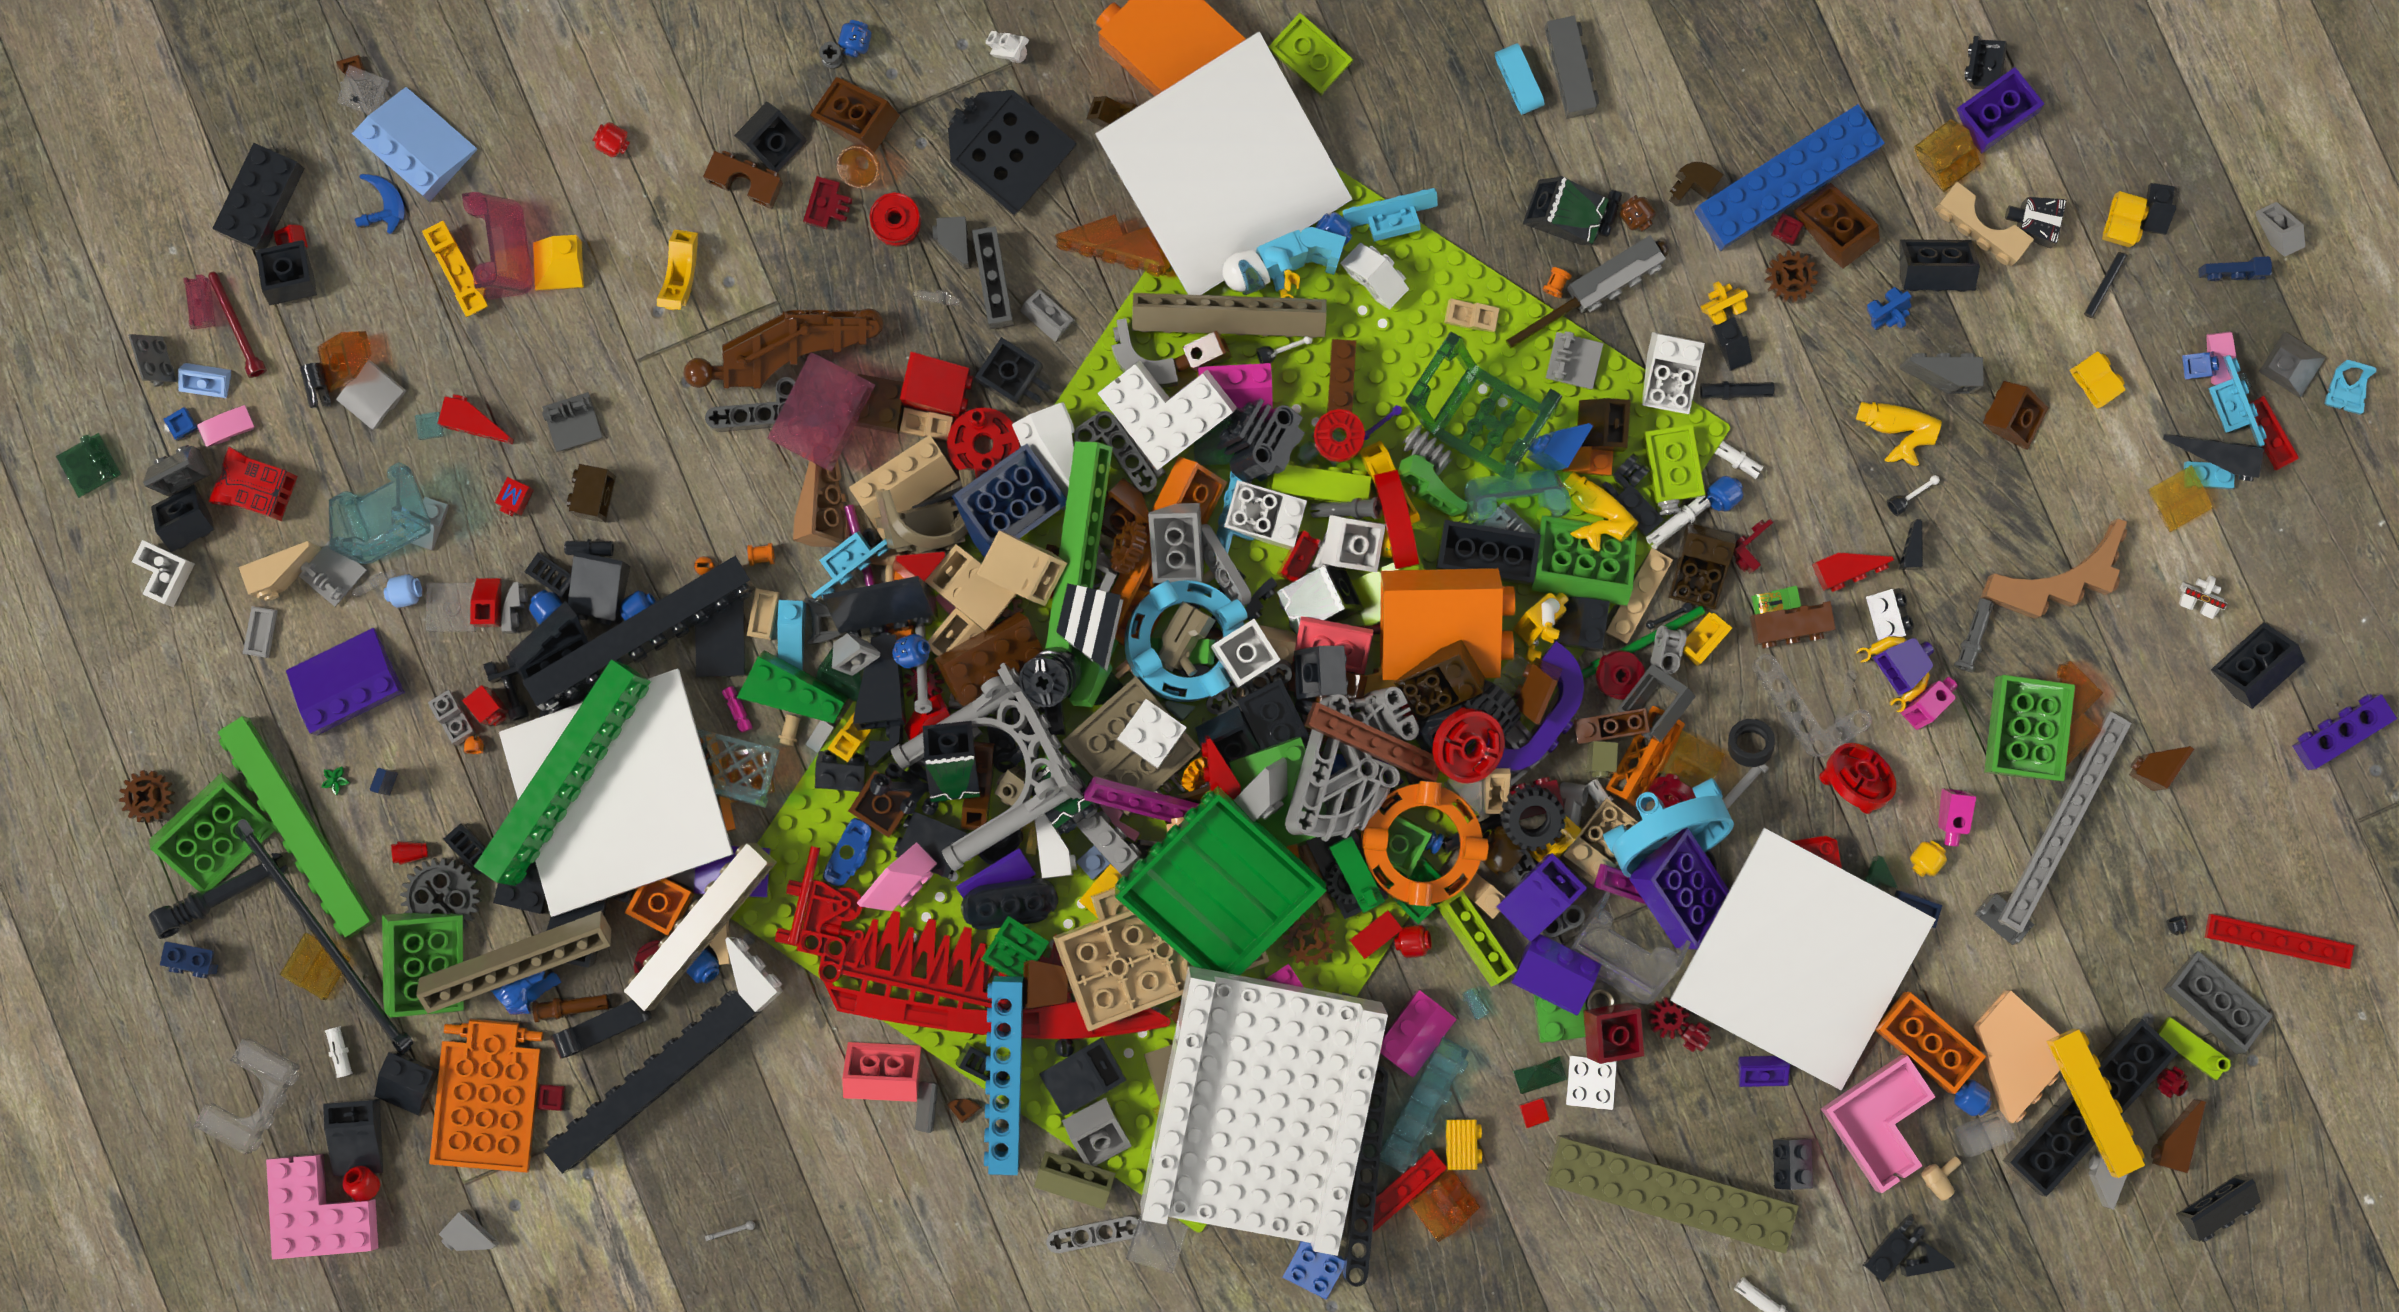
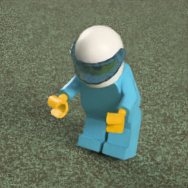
M1307 227L1301 233L1300 230H1296L1257 247L1256 252L1246 250L1234 253L1223 264V278L1231 289L1240 291L1245 296L1264 289L1265 285L1272 279L1276 292H1280V298L1286 296L1294 298L1287 291H1290L1291 283L1295 284L1297 289H1299L1300 276L1292 273V271L1303 267L1305 263L1314 262L1326 266L1325 272L1334 275L1346 237L1314 227Z

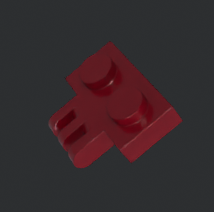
M816 176L803 222L826 230L830 218L846 222L847 217L840 215L839 211L849 213L850 208L841 204L842 202L852 204L853 199L838 194L840 182Z

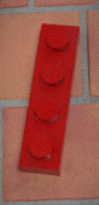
M1432 1149L1428 1150L1376 1196L1373 1233L1447 1169Z

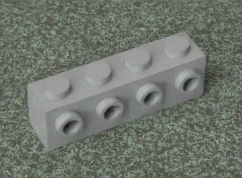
M1103 810L1099 813L1096 812L1095 815L1088 819L1084 818L1078 822L1077 827L1122 876L1125 875L1127 877L1133 871L1134 864L1142 855L1139 849L1133 843L1130 846L1125 843L1124 840L1127 836L1118 827L1113 829L1109 825L1112 820Z

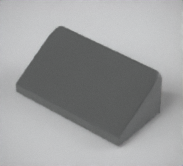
M921 1081L919 1083L915 1129L917 1131L926 1133L934 1131L938 1094L937 1082Z

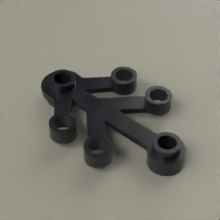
M889 763L885 774H875L870 783L871 792L877 796H883L888 791L912 792L900 805L901 811L905 814H913L917 807V802L926 792H929L928 783L919 780L921 777L928 782L926 771L916 763L909 766L907 771L903 770L897 763ZM899 777L906 782H892L891 779ZM930 798L926 799L922 805L923 812L928 815L935 814L940 801L931 802Z

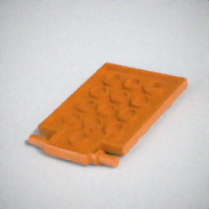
M473 1018L469 1019V1023H462V1025H444V1033L460 1035L467 1038V1042L442 1041L429 1164L529 1172L542 1049L517 1047L518 1042L525 1043L526 1040L542 1042L543 1032L527 1031V1028L519 1027V1022Z

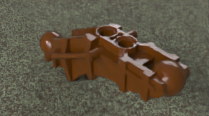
M869 308L841 311H782L781 315L723 344V365H711L709 361L703 358L691 359L684 367V379L689 385L696 388L706 387L712 380H723L724 388L753 387L754 389H760L767 379L780 367L788 362L790 364H797V357L828 349H833V352H841L842 348L857 342L859 345H866V339L874 338L882 331L884 325L883 317L876 310Z

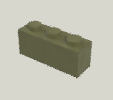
M1045 1151L1034 1187L1104 1210L1116 1173Z

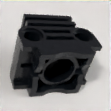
M1260 398L1252 403L1248 402L1242 408H1237L1231 414V422L1228 428L1225 427L1220 433L1219 438L1221 440L1216 448L1219 450L1226 448L1224 454L1227 456L1234 453L1230 460V469L1241 481L1251 484L1252 480L1256 478L1261 482L1267 479L1268 475L1278 474L1285 470L1293 448L1300 443L1305 434L1304 431L1298 428L1303 417L1290 407L1281 405L1270 411L1272 406L1269 404L1261 407L1264 400Z

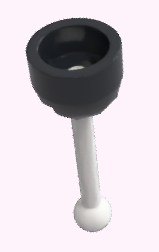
M1305 336L1302 340L1275 350L1269 346H1262L1256 349L1260 364L1273 363L1276 354L1305 343L1311 344L1313 338Z
M1933 475L1930 481L1906 497L1902 495L1891 497L1886 501L1888 508L1895 516H1899L1907 509L1908 500L1931 485H1937L1940 481L1939 477Z

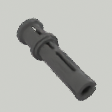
M1373 497L1372 500L1355 498L1351 502L1312 503L1310 510H1320L1311 512L1313 518L1334 515L1352 516L1359 520L1363 517L1371 516L1374 519H1380L1383 515L1379 497Z
M1979 599L1968 636L1960 645L1962 650L1958 661L1954 663V667L1966 672H1975L1976 668L1974 665L1978 654L1982 652L1981 642L1995 604L1994 602L1987 599Z

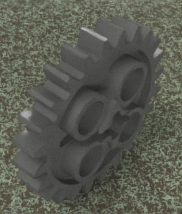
M446 857L441 859L440 864L437 858L431 859V866L427 861L422 862L423 869L419 866L414 867L416 875L407 874V878L411 882L402 884L408 890L400 893V896L407 898V901L401 903V906H408V910L405 913L435 914L436 908L443 910L444 914H452L450 910L452 908L455 910V914L463 915V928H467L468 923L466 920H475L471 912H478L480 910L474 904L482 901V899L475 897V894L481 891V889L474 888L473 886L478 882V879L470 880L469 878L473 872L464 873L465 864L457 868L456 860L454 859L448 864ZM439 874L446 876V886H441L438 883L437 877ZM427 880L431 882L432 887L428 886V884L426 883ZM420 890H425L428 893L429 899L427 902L419 898ZM443 893L445 897H443V901L439 902L437 898L439 894ZM454 893H460L462 895V905H458L454 902Z

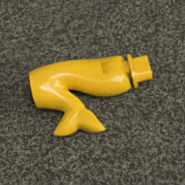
M1861 401L1856 420L1866 422L1865 426H1870L1874 430L1886 434L1913 430L1914 432L1905 437L1885 458L1886 462H1896L1904 459L1906 463L1913 466H1919L1914 448L1920 445H1935L1942 424L1941 420L1923 412L1884 403H1877L1876 405V402L1870 404Z
M1573 472L1563 482L1562 487L1568 491L1567 495L1572 497L1573 502L1578 508L1586 513L1608 519L1583 526L1570 533L1577 539H1588L1589 545L1595 551H1600L1602 534H1608L1622 542L1638 525V521L1612 495L1595 483L1587 480L1585 476L1581 478Z

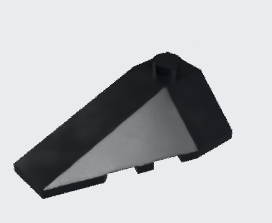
M2164 434L2163 440L2232 474L2239 475V480L2253 481L2254 477H2260L2265 447L2233 442L2227 444L2218 440H2200L2194 437Z

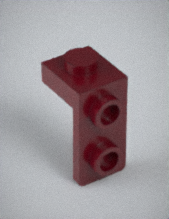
M1771 518L1766 522L1760 520L1751 528L1754 533L1748 538L1743 535L1736 541L1733 556L1737 559L1735 561L1737 566L1743 572L1747 571L1751 574L1761 566L1745 546L1773 523Z

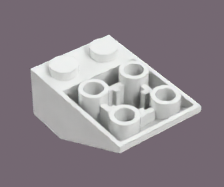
M1652 332L1646 361L1642 405L1689 414L1705 343Z
M1237 480L1224 527L1262 542L1290 550L1295 546L1307 500Z
M727 937L725 941L738 993L755 1012L762 1011L783 992L780 988L782 983L773 973L768 974L764 970L766 965L757 955L751 956L747 951L750 947L742 938Z

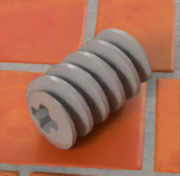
M1420 424L1402 442V444L1406 443L1404 451L1408 452L1413 449L1412 455L1425 457L1426 461L1434 464V472L1438 476L1453 460V458L1449 459L1451 451L1448 450L1442 453L1443 444L1435 447L1434 445L1437 440L1435 437L1427 440L1429 431L1420 434L1422 428Z

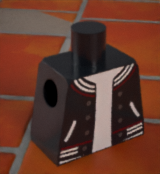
M2027 197L2022 202L2021 208L2009 205L2006 210L2005 219L2017 222V227L2034 239L2032 242L2051 249L2058 242L2067 200Z

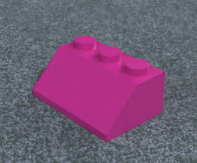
M1271 363L1198 367V376L1208 370L1237 408H1242L1248 402L1252 403L1261 398L1264 400L1261 407L1269 404L1272 406L1270 411L1273 410Z
M1417 990L1384 1034L1380 1053L1414 1078L1457 1019L1423 992Z

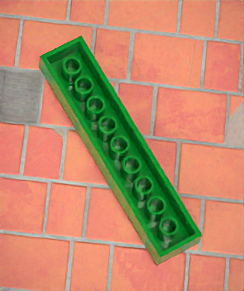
M611 659L474 865L475 868L496 883L516 886L522 882L526 876V869L530 863L535 862L539 857L540 848L551 839L554 827L565 818L567 814L566 809L571 802L578 798L581 793L580 788L584 782L588 781L594 774L595 765L606 756L608 752L607 747L612 740H615L622 731L621 726L625 720L634 714L635 705L639 699H642L647 694L648 686L651 683L650 680L630 666Z

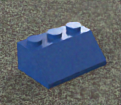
M1588 423L1540 435L1538 438L1534 437L1527 447L1529 453L1526 457L1549 472L1568 468L1593 426Z

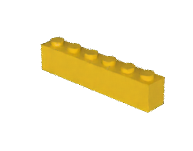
M2071 1029L2047 1040L2046 1042L2111 1176L2120 1178L2145 1166L2142 1160L2145 1158L2144 1153L2138 1144L2135 1145L2131 1137L2134 1135L2132 1128L2127 1122L2124 1123L2120 1114L2123 1112L2116 1099L2113 1100L2109 1092L2112 1090L2111 1085L2106 1077H2102L2098 1069L2101 1067L2100 1062L2095 1054H2091L2088 1048L2090 1042L2083 1031L2080 1032V1029Z

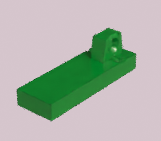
M1348 836L1331 845L1329 849L1361 911L1365 913L1384 903L1385 900L1352 836Z

